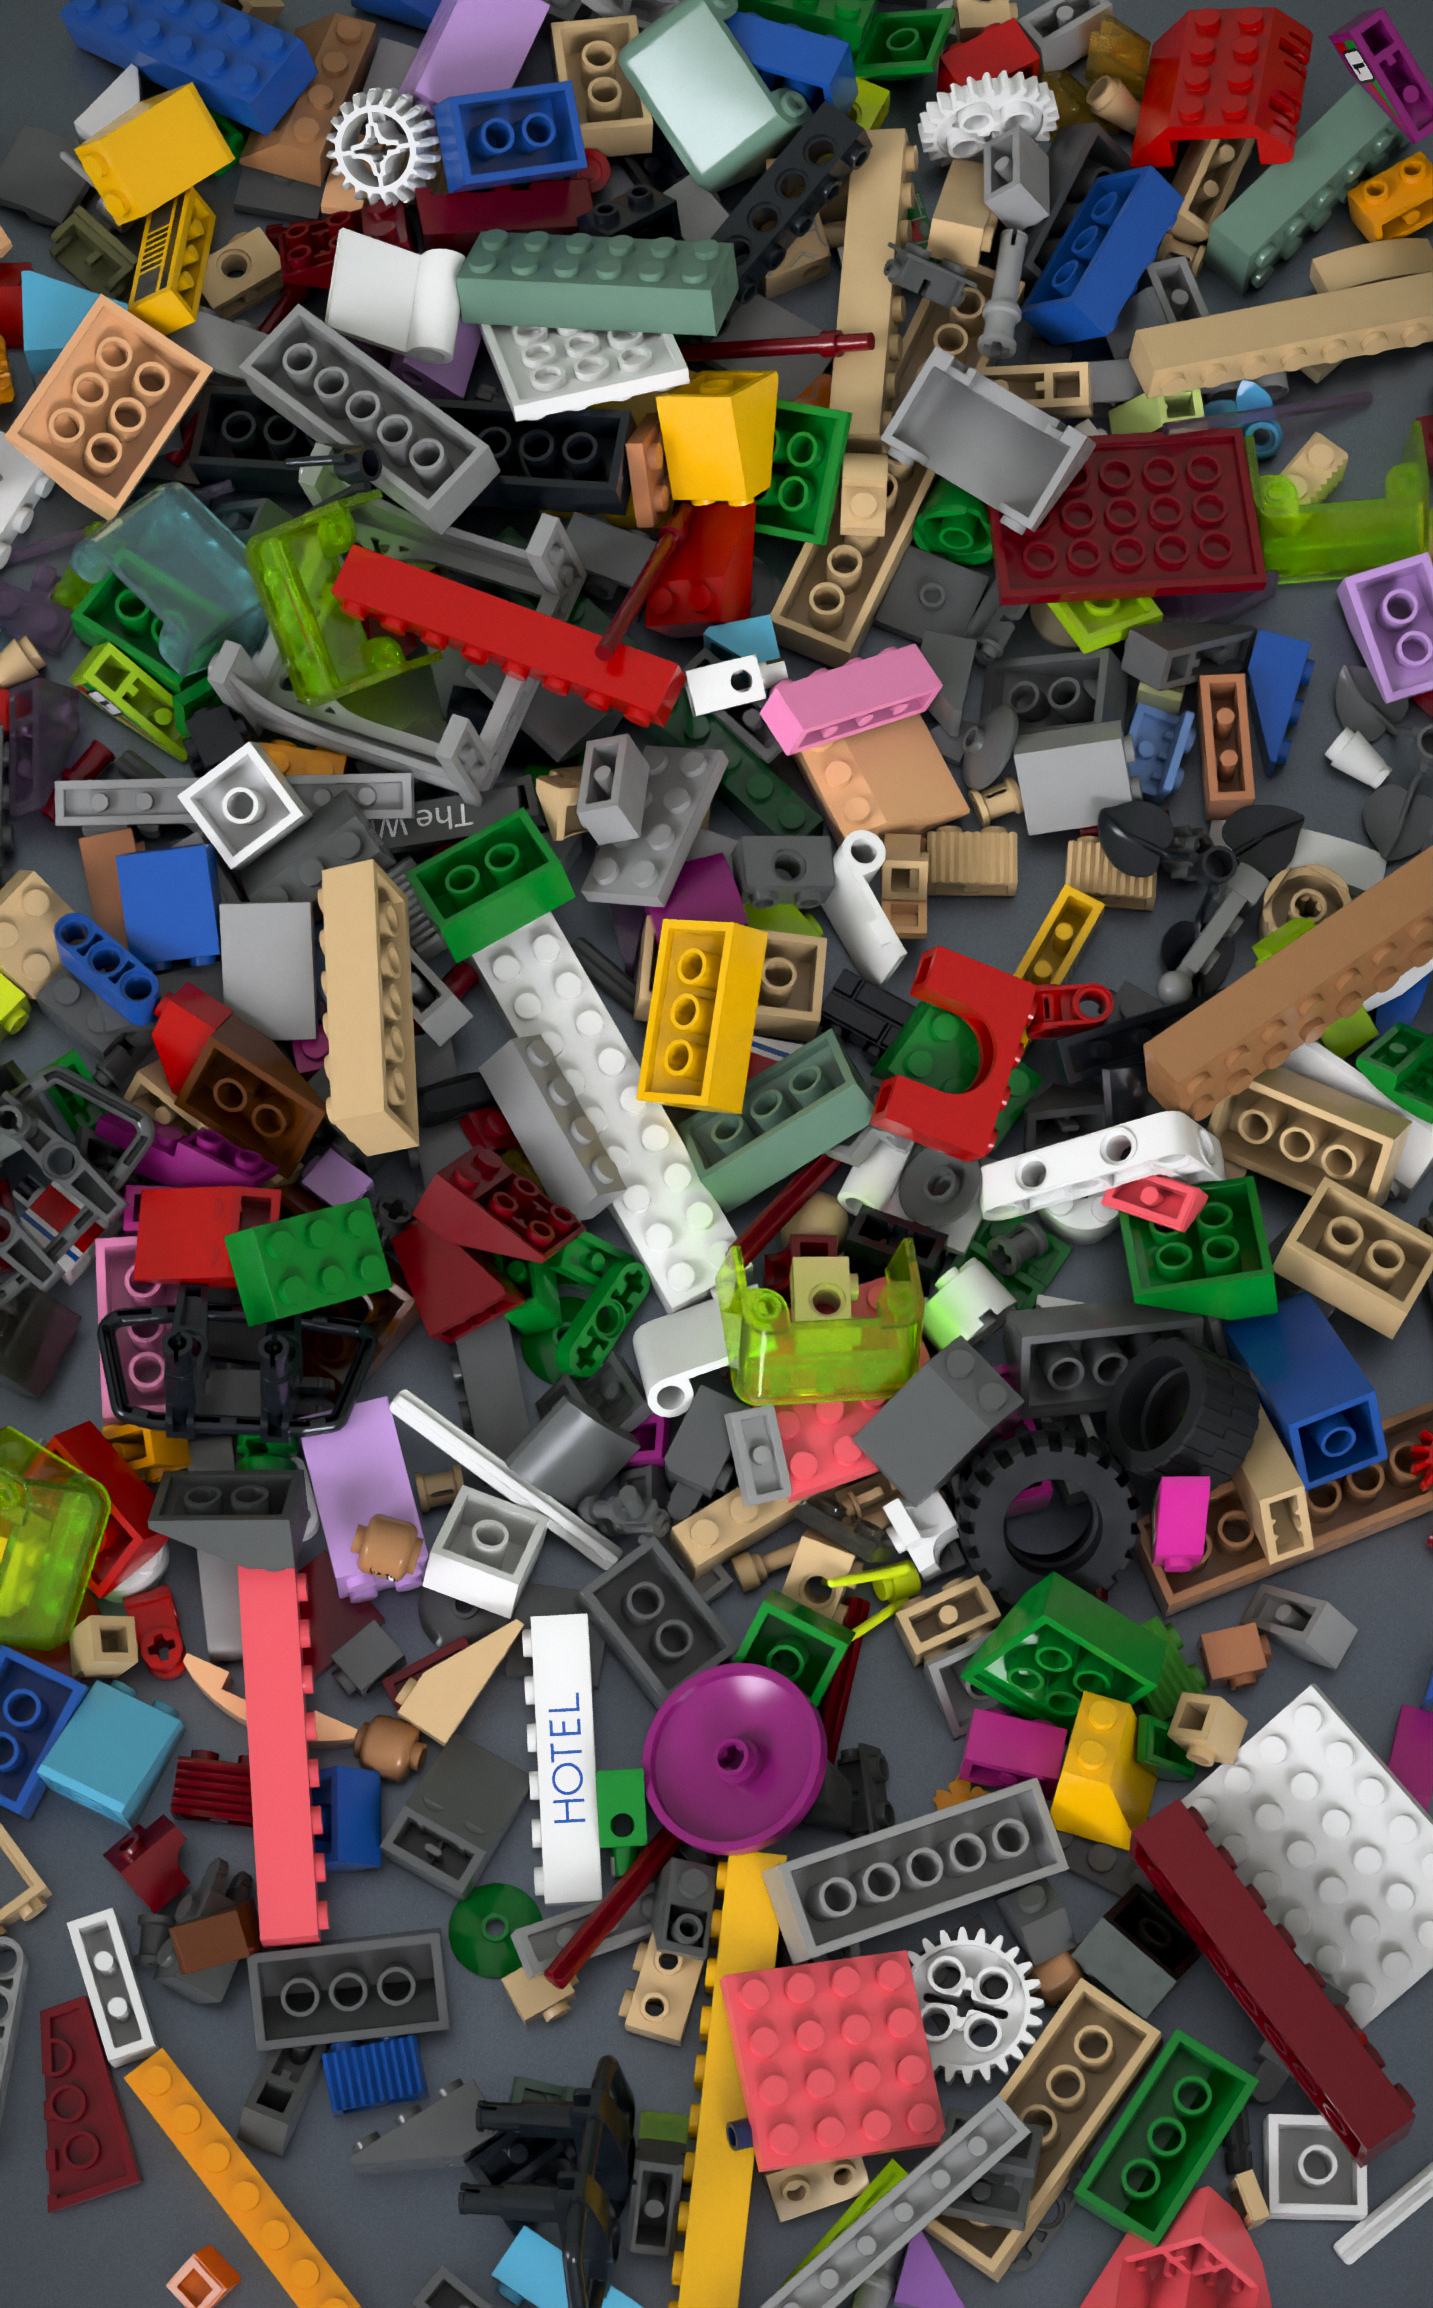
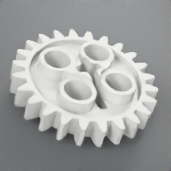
M1003 70L997 78H991L989 72H985L982 80L975 81L974 78L969 76L966 79L967 85L950 84L952 92L936 93L938 102L926 103L927 112L919 114L921 123L917 124L923 152H928L931 161L939 159L940 166L944 167L952 163L953 158L984 163L983 144L1017 125H1020L1039 146L1038 141H1049V131L1057 129L1056 120L1059 119V113L1054 92L1049 90L1047 82L1038 83L1037 76L1035 75L1025 80L1023 72H1018L1012 78H1008L1007 71Z
M960 1927L958 1938L954 1941L950 1940L945 1930H941L940 1945L935 1947L928 1939L924 1938L922 1939L926 1952L924 1955L919 1956L915 1952L908 1951L909 1960L913 1965L911 1971L923 2026L926 2019L933 2014H943L950 2019L949 2028L944 2034L931 2036L925 2032L934 2076L940 2069L945 2070L947 2085H951L957 2073L963 2074L967 2087H971L974 2073L981 2072L984 2080L989 2084L992 2082L991 2069L996 2066L1003 2074L1009 2075L1010 2072L1006 2060L1012 2057L1016 2061L1022 2062L1024 2056L1019 2049L1020 2045L1033 2046L1036 2042L1035 2038L1028 2033V2028L1036 2029L1043 2027L1042 2020L1032 2015V2011L1044 2008V2000L1030 1996V1994L1041 1988L1040 1980H1025V1977L1033 1969L1032 1963L1029 1961L1017 1965L1016 1962L1021 1954L1020 1948L1016 1946L1004 1953V1937L999 1935L990 1945L986 1943V1932L982 1928L978 1931L975 1940L968 1939L964 1927ZM945 1967L956 1968L961 1973L958 1984L950 1989H943L935 1984L937 1972ZM999 1977L1008 1983L1006 1993L999 1999H988L982 1994L983 1984L990 1978ZM926 1994L936 1995L944 2000L959 2004L964 2002L965 1996H971L974 2006L977 2008L1006 2011L1008 2017L1006 2019H999L977 2010H969L966 2017H960L956 2006L946 2003H929L924 2001V1996ZM982 2024H989L997 2030L995 2041L986 2047H979L971 2041L973 2030Z

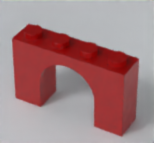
M936 946L923 952L909 995L950 1011L969 1025L976 1036L980 1050L978 1072L971 1085L961 1094L945 1093L899 1074L883 1080L869 1124L967 1163L988 1155L997 1139L998 1131L994 1126L998 1113L1005 1108L1010 1097L1011 1087L1007 1083L1011 1070L1016 1068L1023 1055L1024 1044L1020 1041L1024 1028L1031 1023L1036 1013L1037 1001L1033 999L1038 985L942 946Z

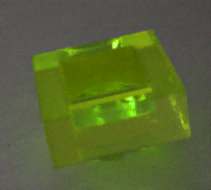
M641 2110L639 2139L649 2138L687 2144L690 2115Z

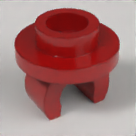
M585 149L588 167L569 176V180L588 179L590 193L601 190L608 183L611 176V166L606 156L600 151Z

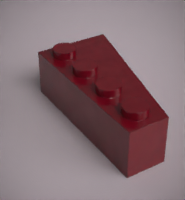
M588 179L533 182L528 187V190H519L516 186L506 185L492 187L488 192L478 193L465 191L431 195L430 187L415 188L419 229L424 253L431 249H449L459 252L467 258L480 232L493 229H501L509 233L543 231L552 235L578 233L576 218L593 210Z

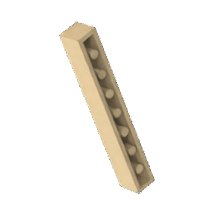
M905 128L865 130L873 147L870 149L869 157L864 165L850 173L836 330H841L843 334L872 332L875 336V348L870 351L845 352L842 357H834L829 409L853 413L845 449L846 453L887 454L888 444L880 438L895 415V412L891 411L892 399L899 398L900 383L898 373L895 372V361H901L903 356V342L901 334H898V325L900 322H905L906 303L904 296H901L902 287L889 282L888 276L884 275V267L889 259H895L898 252L888 246L889 242L905 248L908 241L912 242L911 221L907 220L908 209H914L915 187L914 183L911 182V172H917L919 158L917 146L910 144Z
M1433 271L1139 329L1135 332L1128 359L1147 399L1164 395L1174 396L1180 392L1204 387L1213 388L1223 383L1243 379L1253 380L1263 375L1283 371L1292 372L1302 367L1322 363H1336L1342 359L1362 355H1376L1382 351L1401 347H1415L1422 343L1433 341Z

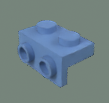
M1140 702L1133 707L1125 736L1132 735L1136 761L1129 762L1131 776L1139 775L1144 800L1159 805L1170 793H1177L1185 769L1179 767L1183 753H1189L1197 733V729L1191 727L1195 713L1186 710L1178 717Z

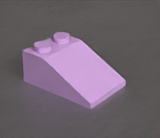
M1425 552L1344 578L1336 592L1350 632L1385 704H1391L1432 691L1433 564L1429 553Z

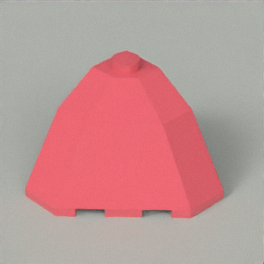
M1210 2186L1192 2190L1157 2247L1126 2234L1079 2308H1272L1263 2262L1238 2211Z

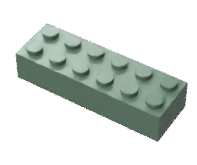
M1357 82L1296 141L1294 156L1291 161L1284 164H1272L1211 223L1203 264L1241 296L1252 286L1256 288L1261 287L1272 274L1273 266L1282 257L1288 260L1295 254L1302 244L1303 240L1301 238L1310 229L1314 232L1318 231L1327 222L1332 213L1330 210L1339 201L1343 204L1348 202L1347 191L1356 187L1368 173L1372 176L1378 173L1389 158L1388 153L1397 145L1401 148L1404 147L1410 140Z
M493 229L480 232L456 276L463 323L717 336L739 290L734 243L717 242L713 239L680 241L670 237L637 239L628 235L595 237L585 233L552 235L543 231L509 233L501 229Z

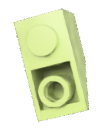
M1200 388L1180 392L1174 396L1164 395L1149 399L1143 393L1108 411L1111 435L1202 430L1206 423Z

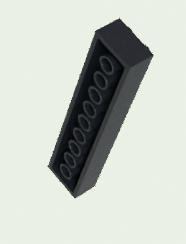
M205 385L188 464L200 484L213 485L216 489L305 494L298 482L300 467H286L284 461L287 458L310 456L313 446L317 441L253 394L249 387ZM426 398L489 445L501 472L470 505L626 516L631 482L625 443L637 428L631 411L586 408L580 411L567 410L549 414L539 420L516 422L509 403ZM370 482L371 493L383 500H393Z

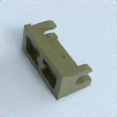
M79 205L73 210L74 213L51 234L50 239L55 244L49 250L50 256L87 290L121 301L132 290L138 257Z

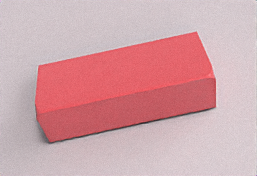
M1152 1175L1106 1190L1101 1204L1185 1233L1205 1206L1209 1196L1200 1188L1162 1175Z

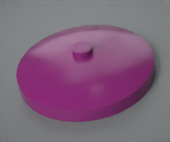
M729 1663L706 1669L692 1676L676 1688L661 1705L652 1720L645 1739L642 1754L644 1787L649 1804L655 1815L676 1837L699 1850L712 1854L742 1855L764 1849L776 1843L795 1829L805 1818L822 1787L827 1767L828 1748L820 1714L814 1703L799 1686L775 1670L761 1665Z

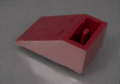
M379 199L374 205L351 212L339 211L333 213L327 219L310 224L298 223L292 225L286 231L278 233L282 279L284 283L330 289L338 233L341 228H346L419 254L416 234L405 203L400 199L396 206L393 205V202L386 206L383 199Z
M480 1144L435 1174L412 1213L414 1217L448 1243L542 1264L583 1234L587 1228L575 1219L574 1214L569 1209L557 1205L540 1192L534 1182L521 1177L504 1164L498 1154L485 1149Z

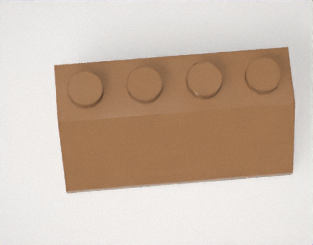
M333 13L296 28L293 35L304 41L318 70V74L268 136L252 129L239 158V164L322 187L333 159L326 157L328 151L335 150V144L328 141L326 137L329 133L338 132L330 121L335 116H343L339 107L345 102L350 101L353 103V95L362 92L377 50L376 24L340 13Z

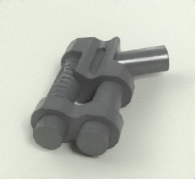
M632 1485L624 1486L619 1491V1495H613L609 1500L602 1495H588L578 1505L580 1517L590 1524H595L596 1529L607 1538H619L624 1534H643L647 1538L655 1535L656 1538H662L670 1530V1517L666 1510L659 1509L655 1499H642L637 1489Z

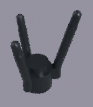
M320 443L332 447L336 455L285 459L284 465L286 467L334 465V472L337 478L351 484L346 489L301 514L302 520L307 521L356 494L370 492V481L377 480L382 469L380 455L372 444Z

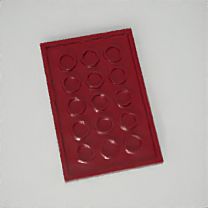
M1242 427L1088 436L1097 445L1035 532L1026 528L1023 535H1020L999 522L1004 515L1003 513L986 504L1000 606L1262 591L1266 587L1267 578Z

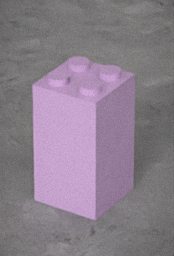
M442 0L398 91L399 97L409 93L413 95L412 107L420 104L427 106L422 116L425 121L429 119L435 120L433 106L448 97L511 89L550 5L542 0ZM397 122V126H398L402 131H404L403 128L401 127V125ZM435 124L433 128L429 129L431 136H438Z
M388 1396L356 1403L347 1424L337 1432L300 1438L339 1598L349 1597L351 1603H362L372 1600L378 1596V1591L393 1587L398 1592L419 1588L423 1585L429 1559L425 1540H423L413 1575L406 1573L402 1580L393 1582L360 1571L357 1564L359 1554L350 1552L358 1524L368 1526L370 1519L376 1514L387 1515L414 1524L418 1532L417 1537L424 1539L394 1419L389 1410ZM328 1410V1411H324V1412H320V1413H316V1414H312V1415H308V1416H304V1417H300V1418H296V1419H305V1418H311V1417H316V1416L328 1415V1414H331V1413H332V1410Z

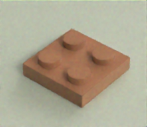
M658 412L647 413L625 443L637 528L655 527L673 501Z

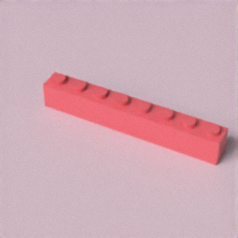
M237 1565L260 1941L264 1949L322 1944L321 1930L329 1929V1910L327 1900L319 1901L318 1882H326V1863L324 1853H316L315 1835L323 1834V1817L321 1805L313 1806L312 1788L320 1787V1770L318 1758L310 1759L309 1741L317 1740V1724L315 1711L307 1712L306 1694H314V1677L312 1665L304 1666L303 1648L311 1647V1631L309 1619H301L300 1602L308 1601L306 1573H298L296 1566L295 1568H286L281 1571L272 1572L265 1569H247Z

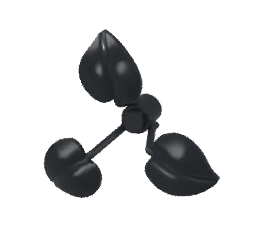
M1132 801L1101 809L1097 817V831L1105 855L1114 867L1122 873L1133 877H1148L1157 870L1161 857L1168 861L1193 863L1195 878L1202 885L1207 886V892L1195 916V923L1180 921L1171 926L1163 936L1160 953L1163 965L1169 972L1177 969L1208 924V922L1204 923V916L1214 895L1219 891L1218 885L1232 878L1237 871V866L1241 862L1250 865L1266 878H1272L1284 870L1294 856L1305 817L1294 810L1276 805L1246 806L1231 814L1222 827V838L1228 847L1213 846L1201 854L1196 852L1176 853L1165 850L1171 844L1174 837L1173 824L1169 815L1161 807L1150 802ZM1223 937L1220 939L1214 949L1220 952L1221 955L1205 976L1198 971L1191 980L1193 986L1192 995L1194 997L1215 991L1224 981L1234 959L1235 945L1233 937L1229 942Z

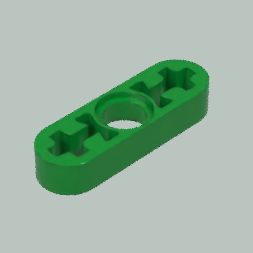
M616 1261L607 1268L556 1347L555 1361L562 1373L585 1378L597 1372L648 1294L650 1276L645 1266L637 1262ZM626 1274H629V1275L627 1276L626 1281H625V1280H624L625 1275H626ZM627 1283H628V1284L630 1285V1286H629V1289H628V1290H625L626 1287H627ZM605 1306L609 1311L610 1319L608 1326L603 1331H600L596 1324V1316L598 1311ZM577 1348H580L578 1354L582 1358L580 1364H577L579 1356L575 1353Z

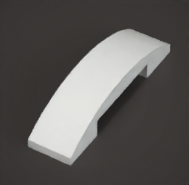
M1226 820L1211 821L1208 836L1211 838L1214 846L1228 847L1222 838V827ZM1301 828L1294 856L1285 869L1289 867L1291 869L1306 866V864H1318L1328 867L1344 879L1350 890V895L1359 896L1384 879L1387 861L1382 859L1379 852L1335 836Z

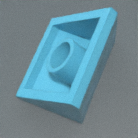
M770 614L710 626L703 634L704 647L706 646L722 662L756 654L758 663L780 658ZM744 673L737 674L749 685V679ZM772 688L765 689L766 701L770 697L769 692Z

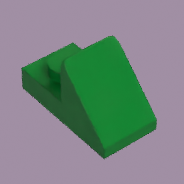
M585 1231L552 1256L548 1268L558 1272V1285L592 1293L612 1263L616 1261L635 1262L636 1257ZM626 1274V1275H625V1277H624V1280H625V1281H626L627 1276H628L629 1274Z

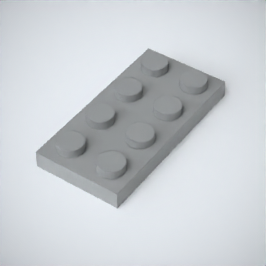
M646 745L642 755L649 764L650 769L640 838L601 845L581 889L588 902L665 908L729 763L722 750Z

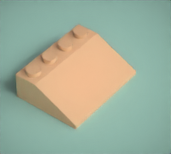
M100 294L4 438L74 499L113 523L206 384L213 368L103 294Z
M920 713L792 754L838 847L841 846L846 836L853 831H870L876 834L884 843L885 833L919 835L970 814V808Z

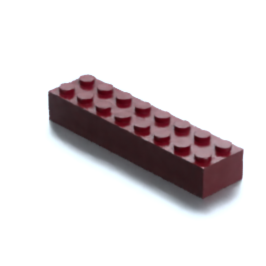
M1178 1798L1131 1831L1129 1855L1360 2168H1363L1409 2134L1416 2117L1412 2109L1416 2105L1408 2091L1399 2082L1393 2086L1383 2073L1382 2069L1386 2065L1374 2046L1369 2042L1363 2045L1354 2034L1352 2029L1356 2025L1345 2007L1339 2002L1333 2005L1322 1991L1326 1984L1316 1968L1309 1962L1303 1965L1292 1951L1296 1948V1943L1287 1929L1281 1923L1274 1926L1263 1912L1267 1905L1258 1890L1252 1884L1245 1887L1234 1873L1238 1866L1228 1850L1223 1845L1216 1848L1207 1837L1205 1832L1209 1828L1202 1815L1194 1806L1187 1809Z

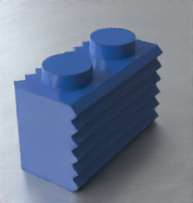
M407 2034L378 2037L379 2043L360 2046L359 2040L332 2044V2052L322 2054V2060L334 2116L430 2097L417 2035L407 2036Z

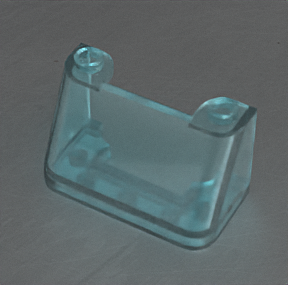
M175 481L155 487L79 541L68 563L83 580L92 584L105 580L111 570L164 622L159 636V652L163 659L182 678L208 669L212 657L220 652L225 640L241 644L247 654L259 650L280 597L279 583L271 569L184 485Z

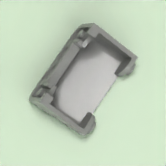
M937 346L933 349L880 438L891 446L887 452L888 455L908 467L915 460L1000 511L1004 515L999 522L1020 535H1023L1026 528L1033 532L1036 531L1097 445L1085 434L1070 425L1066 426L1057 418L1048 415Z

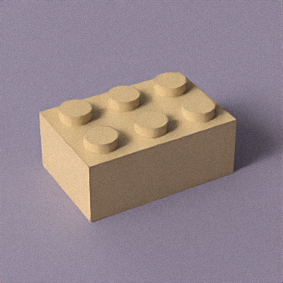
M636 15L551 23L550 55L554 81L572 80L584 150L594 149L600 151L606 157L652 153V115L623 73L618 60L619 53L624 46L639 34Z
M1324 1176L1286 1239L1272 1267L1273 1271L1393 1340L1433 1271V1237Z

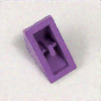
M921 2230L908 2243L892 2305L901 2308H965Z

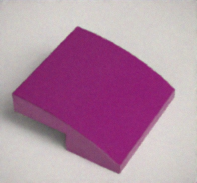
M723 852L686 861L665 908L644 906L646 915L650 916L658 947L663 919L734 922L744 926L749 925L740 894Z

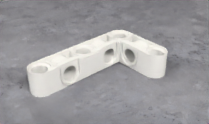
M1164 1111L981 1167L982 1187L979 1193V1201L983 1219L1002 1221L1065 1201H1072L1152 1175H1166L1171 1179L1189 1185L1227 1180L1219 1139L1185 1113L1180 1111ZM1131 1146L1128 1157L1120 1161L1122 1152ZM1046 1172L1044 1181L1036 1186L1038 1177Z

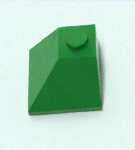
M954 8L874 13L854 63L855 77L877 82L906 81L919 79L934 72L956 16Z

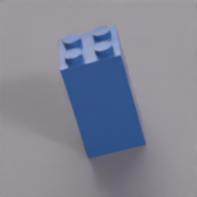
M1308 1291L1278 1302V1313L1237 1319L1222 1325L1229 1359L1239 1363L1240 1366L1250 1372L1251 1378L1255 1381L1258 1388L1257 1395L1260 1398V1404L1300 1476L1305 1491L1388 1459L1376 1391Z

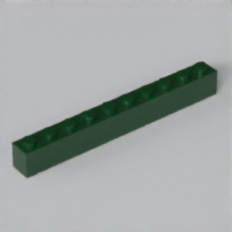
M511 525L493 539L526 550L529 544ZM490 583L509 602L534 611L541 598ZM580 591L566 623L603 636L612 620ZM625 634L620 642L644 651L627 634ZM683 687L665 727L651 722L649 727L641 726L664 747L722 750L729 763L714 795L757 836H823L824 819L711 713L693 717L687 691Z

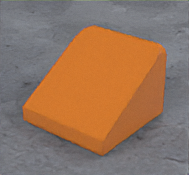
M207 2245L194 2253L166 2286L186 2308H214L241 2281V2277L212 2245Z

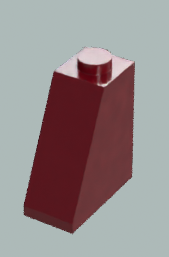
M418 1219L408 1223L404 1227V1232L391 1239L430 1338L451 1344L527 1302L524 1293L476 1249L446 1242Z

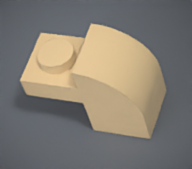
M845 452L842 465L840 535L885 537L888 454Z

